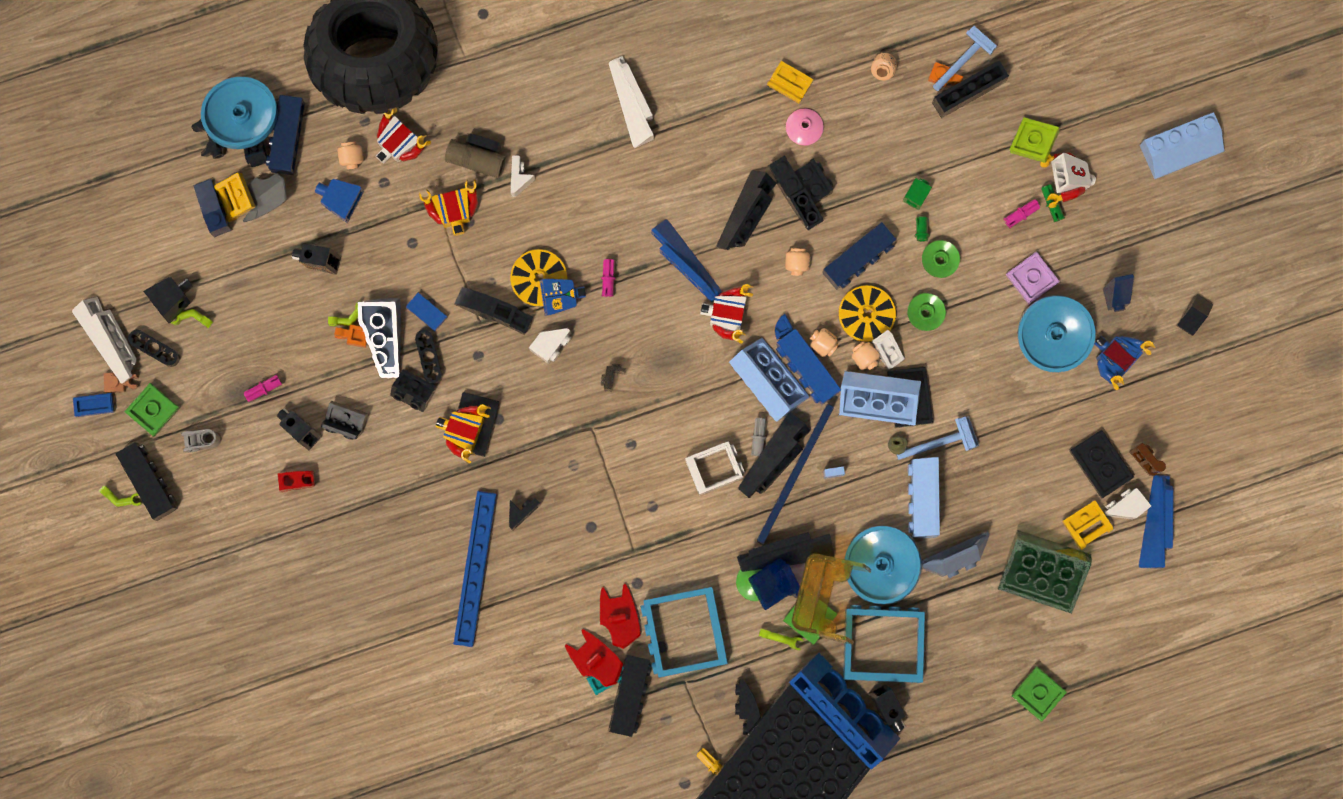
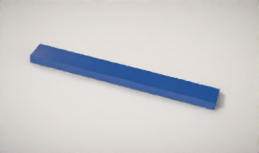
M477 491L453 645L473 647L497 496L495 493Z

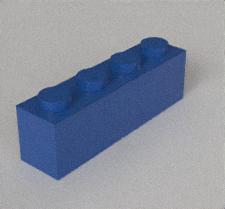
M796 329L777 342L776 351L782 358L785 357L788 360V367L793 373L797 372L800 376V383L804 388H809L812 392L810 396L816 404L820 403L822 406L841 392L840 387Z

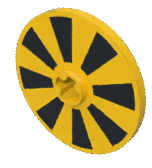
M537 249L522 254L515 261L510 274V282L514 293L521 301L531 306H543L540 281H534L536 273L538 275L542 274V279L567 280V271L560 258L552 252Z
M867 285L856 287L844 296L839 306L838 316L841 327L851 338L861 342H873L874 339L885 331L892 329L896 318V310L892 299L885 291ZM863 310H870L872 312L870 314L871 318L863 317Z

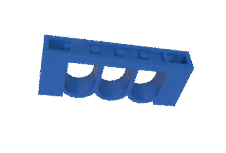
M818 653L789 683L872 770L887 756L900 738L887 724L884 725L878 714L870 709H866L861 696L855 691L847 689L843 677L831 669L833 666ZM818 683L824 684L829 689L832 698ZM837 703L844 705L848 709L851 718ZM856 723H859L866 728L870 735V738L862 731V729Z

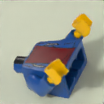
M1100 336L1094 343L1102 351L1096 358L1100 376L1110 384H1113L1115 390H1118L1117 383L1125 385L1122 376L1143 354L1142 350L1147 355H1151V351L1147 349L1149 347H1156L1151 341L1144 342L1125 336H1116L1109 343L1103 336Z

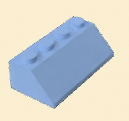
M1214 112L1145 139L1140 144L1154 179L1224 152L1222 129Z
M763 338L742 349L729 361L733 369L739 374L776 422L809 398V395Z
M845 371L841 384L839 415L916 425L921 381Z
M939 457L913 459L911 464H908V476H911V483H908V495H911V503H908V514H912V522L908 524V532L912 533V538H936L940 535Z

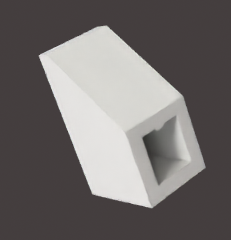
M567 328L540 332L529 349L546 363L554 362L560 354L559 349L562 345L566 346L571 340V332Z
M1129 488L1121 494L1122 499L1118 502L1113 500L1106 506L1107 510L1104 514L1108 517L1133 520L1149 509L1151 505L1137 488L1133 490Z

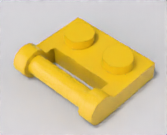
M238 172L214 186L227 214L225 217L228 222L236 220L239 216L255 208L242 173ZM226 189H227V192H228L229 197H230V199H231V202H232V204H233V207H234V209H235L234 211H233V209H232V206H231L230 201H229V199H228V196H227V194H226V191H225Z
M1095 500L1062 521L1080 550L1086 548L1087 544L1104 533L1114 530ZM1099 520L1101 521V527L1084 538L1080 537L1079 533Z

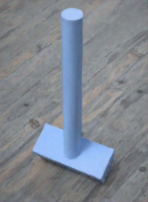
M973 26L966 32V35L975 43L933 85V88L939 91L980 47L991 56L997 45Z
M966 416L955 419L959 432L906 449L904 453L897 455L898 460L961 439L966 451L978 447V440L972 428L970 417Z

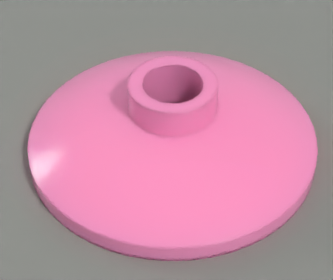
M811 109L796 110L787 119V135L798 145H811L817 142L823 133V121L818 113ZM806 122L809 126L803 128L802 123Z

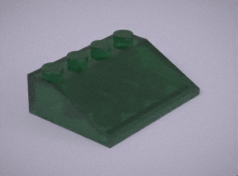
M1017 530L1010 547L998 590L1072 614L1092 564L1091 554Z

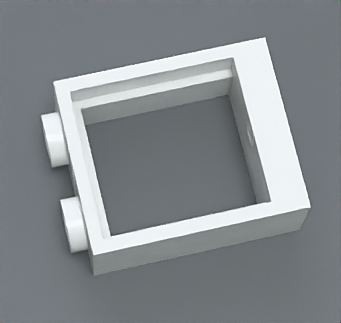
M729 441L685 458L699 496L743 478L742 474L745 473L741 462L737 463L735 456H737L734 445L729 444ZM726 450L735 476L705 487L695 461Z

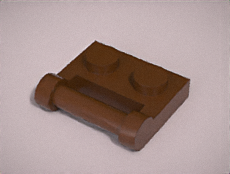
M1141 443L1129 451L1149 476H1154L1166 469L1165 462L1158 461L1153 455L1154 451L1147 444Z

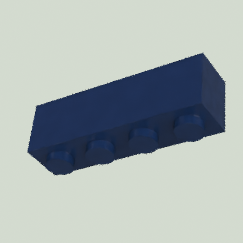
M280 95L279 101H276L278 116L273 128V137H270L269 140L271 153L267 156L266 166H268L271 173L294 175L305 102L300 97Z
M881 222L825 267L822 273L836 290L840 287L844 289L851 283L850 279L855 275L859 277L866 271L865 267L868 264L874 265L879 261V256L884 251L886 254L895 247L894 243L897 239Z

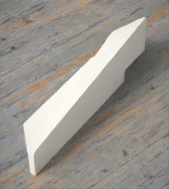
M623 56L610 61L609 66L634 148H637L654 140V135L647 123L652 121L653 117L629 65L625 63Z
M98 297L82 300L72 310V313L120 383H125L132 377L131 370L136 363L134 353L111 310L103 311Z

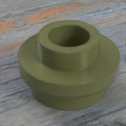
M895 436L889 440L888 448L893 454H902L907 448V441L901 436Z

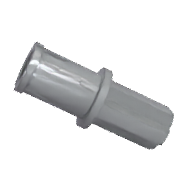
M764 418L755 419L754 435L751 436L753 438L751 455L760 456L763 451L764 440L766 439L764 437L766 419Z

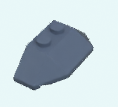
M989 532L982 533L922 560V569L941 577L947 575L948 578L959 574V569L965 567L967 571L976 567V562L981 560L990 535Z

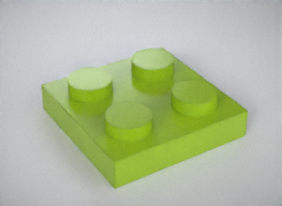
M1023 117L1009 149L1010 153L1046 163L1060 131L1059 127Z

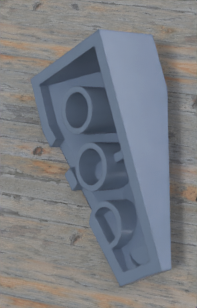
M380 298L357 302L358 321L373 354L372 357L380 378L398 377L400 374L401 350L400 298Z

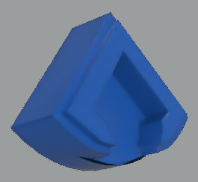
M786 314L782 315L776 323L775 337L777 340L794 330Z

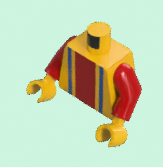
M474 179V185L469 186L466 180L464 189L431 196L430 191L426 189L428 196L422 197L419 192V197L424 202L428 215L437 224H443L444 228L452 227L454 236L462 235L465 233L463 224L470 222V217L475 214L478 205L477 191L475 190L477 181Z
M483 404L458 409L456 412L451 413L450 419L439 416L436 422V428L445 430L443 438L446 440V446L455 456L462 458L468 463H471L468 460L469 456L476 455L473 450L484 422L483 417L489 418L485 411L488 408L491 409V407Z

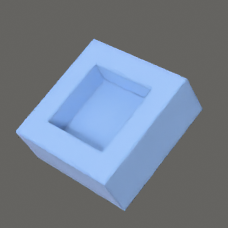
M844 467L824 469L823 471L824 479L845 475Z

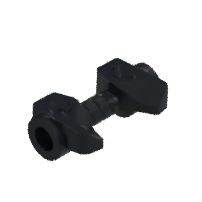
M201 119L191 126L194 132L205 131ZM208 136L209 142L201 152V156L208 157L211 155L213 159L223 157L224 147L214 142Z

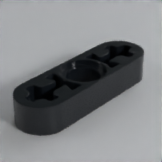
M141 330L130 332L128 341L135 348L168 367H174L179 363L180 356L172 348ZM140 335V338L146 341L145 345L138 341L135 343L134 336ZM153 343L159 345V350L156 353H150L149 346ZM163 352L168 355L173 353L174 360L167 362L168 359L161 354Z
M420 330L415 336V341L424 377L427 382L435 385L442 380V371L434 339L429 331ZM423 334L429 337L427 345L428 347L432 345V348H425L424 343L419 341ZM431 352L434 354L432 362L424 361L425 353ZM425 366H433L434 372L438 373L436 380L428 378L431 375L430 368L426 369Z

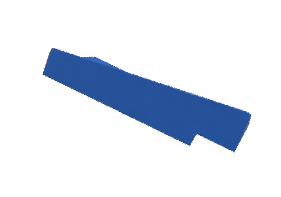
M668 220L662 221L651 230V234L662 244L659 248L660 253L704 296L713 302L722 290Z
M1155 475L1152 481L1149 499L1151 507L1147 511L1139 567L1162 569L1165 568V550L1173 549V487L1170 486V476Z

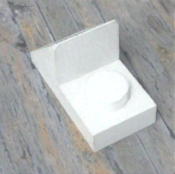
M512 156V197L518 196L535 180L534 175L521 174L524 173V162H521L520 156Z
M889 330L873 340L874 347L880 354V359L889 370L904 360Z

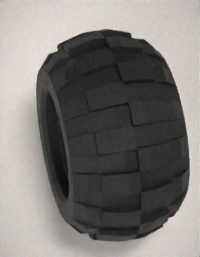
M330 0L329 4H323L314 13L311 25L307 26L303 44L304 63L308 76L319 92L322 91L323 96L337 107H346L350 112L365 114L367 111L374 112L375 114L387 113L388 109L394 107L401 108L411 102L412 96H418L429 84L430 74H434L439 56L437 35L433 23L423 8H419L415 0ZM369 38L395 40L394 45L389 50L373 57H354L344 52L353 44Z

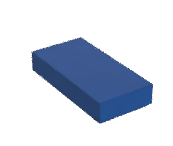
M419 293L406 306L408 310L435 332L448 318Z
M105 393L74 397V417L114 413L113 394Z

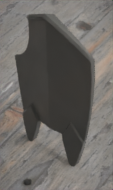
M275 173L270 178L264 180L256 177L247 185L255 208L249 211L243 222L257 219L276 209L287 200L285 180L282 176Z

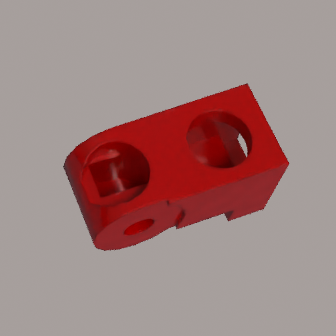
M314 471L277 473L280 492L315 487Z

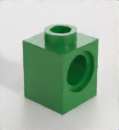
M915 178L903 202L920 210L932 189L929 186V182L921 178Z

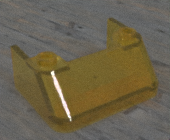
M821 554L810 555L806 560L792 616L793 626L802 632L853 645V640L837 634L836 623L826 619L825 615L834 581H847L851 576L852 569L871 573V568L864 563Z

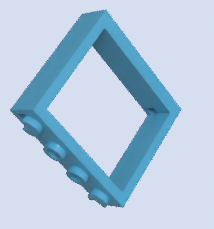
M712 587L643 600L644 605L640 606L642 617H647L648 624H645L644 627L646 636L651 637L652 643L648 644L650 655H654L655 663H652L654 675L658 674V678L727 664ZM705 595L718 660L663 671L650 605Z
M850 605V609H845L844 680L923 683L925 612H920V608H908V611H900V607H889V610H881V606H869V610L861 609L862 606ZM852 615L918 618L916 674L851 672Z

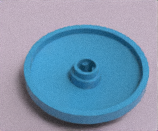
M233 77L218 83L208 92L201 107V121L208 136L217 144L230 149H245L262 142L272 132L278 116L277 104L269 88L262 82L249 77Z
M1048 296L1037 300L1027 308L1018 325V343L1022 353L1034 366L1048 372H1065L1079 366L1089 356L1095 342V325L1090 313L1082 304L1065 296Z
M876 526L866 529L853 539L846 551L844 570L850 587L861 598L872 603L891 604L904 599L916 587L921 575L922 560L917 545L906 533L893 527Z

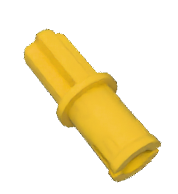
M702 748L697 753V757L709 768L708 771H712L714 775L722 767L719 763L720 760H716L705 748Z

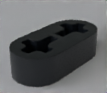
M471 133L468 134L465 141L468 145H474L498 154L502 146L497 141Z

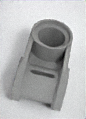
M210 429L181 433L184 437L185 448L183 452L185 453L215 448L221 442L220 435ZM213 434V441L211 443H207V436Z

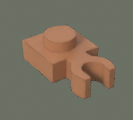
M104 373V392H125V387L137 389L138 385H131V380L138 378V376L132 374V377L125 383H120L114 373Z

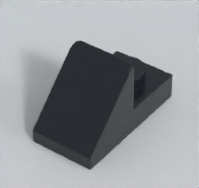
M263 141L255 146L244 149L246 162L251 167L266 164L267 152Z
M529 498L522 505L523 509L521 511L510 500L509 527L512 531L541 506L536 498L533 500Z

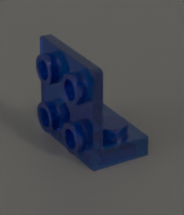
M780 558L748 578L764 610L769 609L787 596H793L797 600L805 596L789 564Z

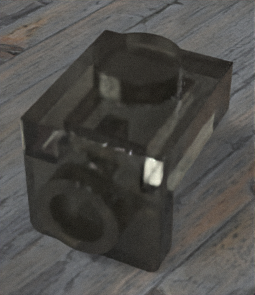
M612 363L611 366L606 367V375L602 374L601 386H604V391L612 392L614 373L626 374V368H622L623 365Z

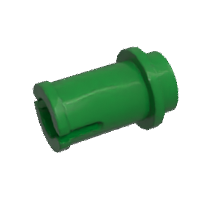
M927 217L916 218L915 238L919 242L928 241V237H930V234H928Z

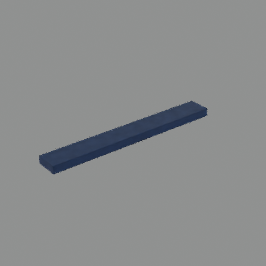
M826 405L756 540L758 543L764 544L834 409L833 406Z

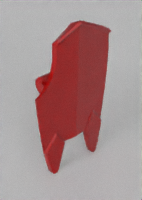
M623 584L622 597L609 599L606 590L602 587L600 593V625L605 626L609 630L612 644L622 649L641 636L636 608L626 584Z
M582 629V634L586 640L582 647L576 650L567 644L565 645L571 660L583 677H594L604 687L616 685L623 663L603 642Z

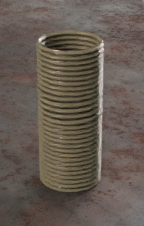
M455 139L450 140L445 153V162L481 172L497 179L502 174L506 160L505 155L487 151L474 145H468V143H462Z

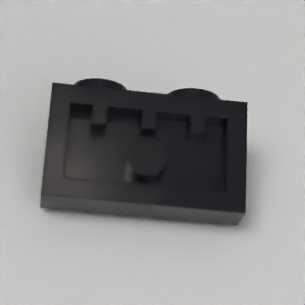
M813 158L808 164L794 172L802 186L806 188L814 204L832 194V187L834 185L829 177L826 178L824 176V169L820 162H816Z
M403 369L392 384L390 395L395 400L410 405L414 410L424 412L437 386Z

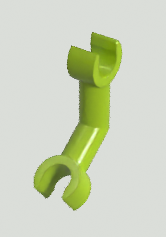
M356 303V309L349 318L328 317L329 326L353 325L358 319V303Z
M195 309L181 312L177 316V320L171 322L172 325H179L182 320L193 317L207 328L213 323Z
M103 486L99 490L116 507L132 504L134 506H141L143 504L134 502V498L139 496L138 493L133 494L131 497L119 499L107 486Z
M760 629L759 636L762 638L790 645L794 650H801L795 644L798 640L803 641L802 638H791L765 629Z

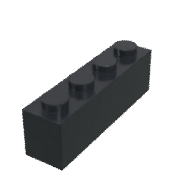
M999 60L934 97L932 104L942 119L1006 83L1009 75Z
M134 442L115 453L153 520L158 521L177 510L175 506L177 503L176 499L172 494H168L165 489L168 486L165 480L157 475L156 471H158V468L153 461H149L147 457L149 453L143 444L140 445Z
M625 655L624 669L621 672V680L618 685L608 732L632 737L633 733H637L639 722H636L638 714L641 715L643 709L641 697L646 694L648 684L645 683L646 676H650L652 665L649 664L650 660Z

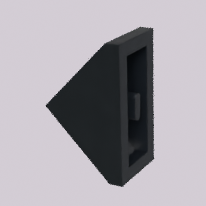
M1197 294L1176 326L1193 336L1209 316L1213 304Z

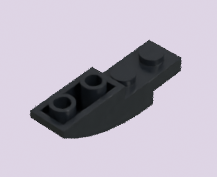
M784 155L769 164L768 167L775 177L778 187L805 228L810 230L823 222V217L806 188L802 186L786 156Z
M464 287L461 288L454 305L484 319H491L523 335L526 334L533 319V316L518 310L516 306Z
M739 680V684H735V695H739V703H735V715H739V719H747V723H743V735H747L761 717L750 688L744 680Z

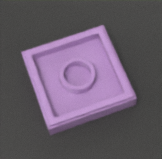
M1037 252L1006 274L1028 305L1060 282Z

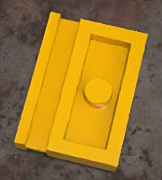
M781 61L768 81L767 86L800 104L813 79Z

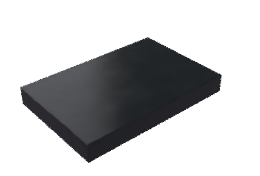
M926 366L887 371L888 377L921 381L916 425L894 423L895 428L933 424Z
M462 392L458 409L480 406L482 404L491 407V409L488 408L485 411L489 418L483 417L484 422L473 450L476 455L485 457L500 401Z
M1100 430L1069 451L1101 499L1134 478L1103 430Z

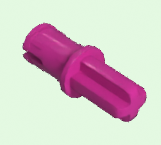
M1033 199L1023 207H1018L1015 212L1003 218V220L1006 221L1005 224L1010 229L1020 221L1027 220L1026 217L1040 209V205L1036 199Z
M604 259L603 277H601V280H603L602 297H614L613 289L616 278L614 277L615 261L613 259Z
M275 375L245 391L244 396L248 402H251L264 394L268 395V392L282 386V383L278 376Z

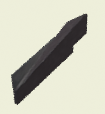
M754 170L750 172L716 245L717 248L730 250L733 247H743L746 245L773 200L768 194L777 183L766 172Z
M789 412L739 485L738 489L745 496L751 498L755 492L759 494L764 493L800 454L803 449L799 442L810 432L807 425L793 413Z
M809 532L753 548L749 550V553L737 556L741 571L745 572L832 560L835 556L830 534L811 539Z

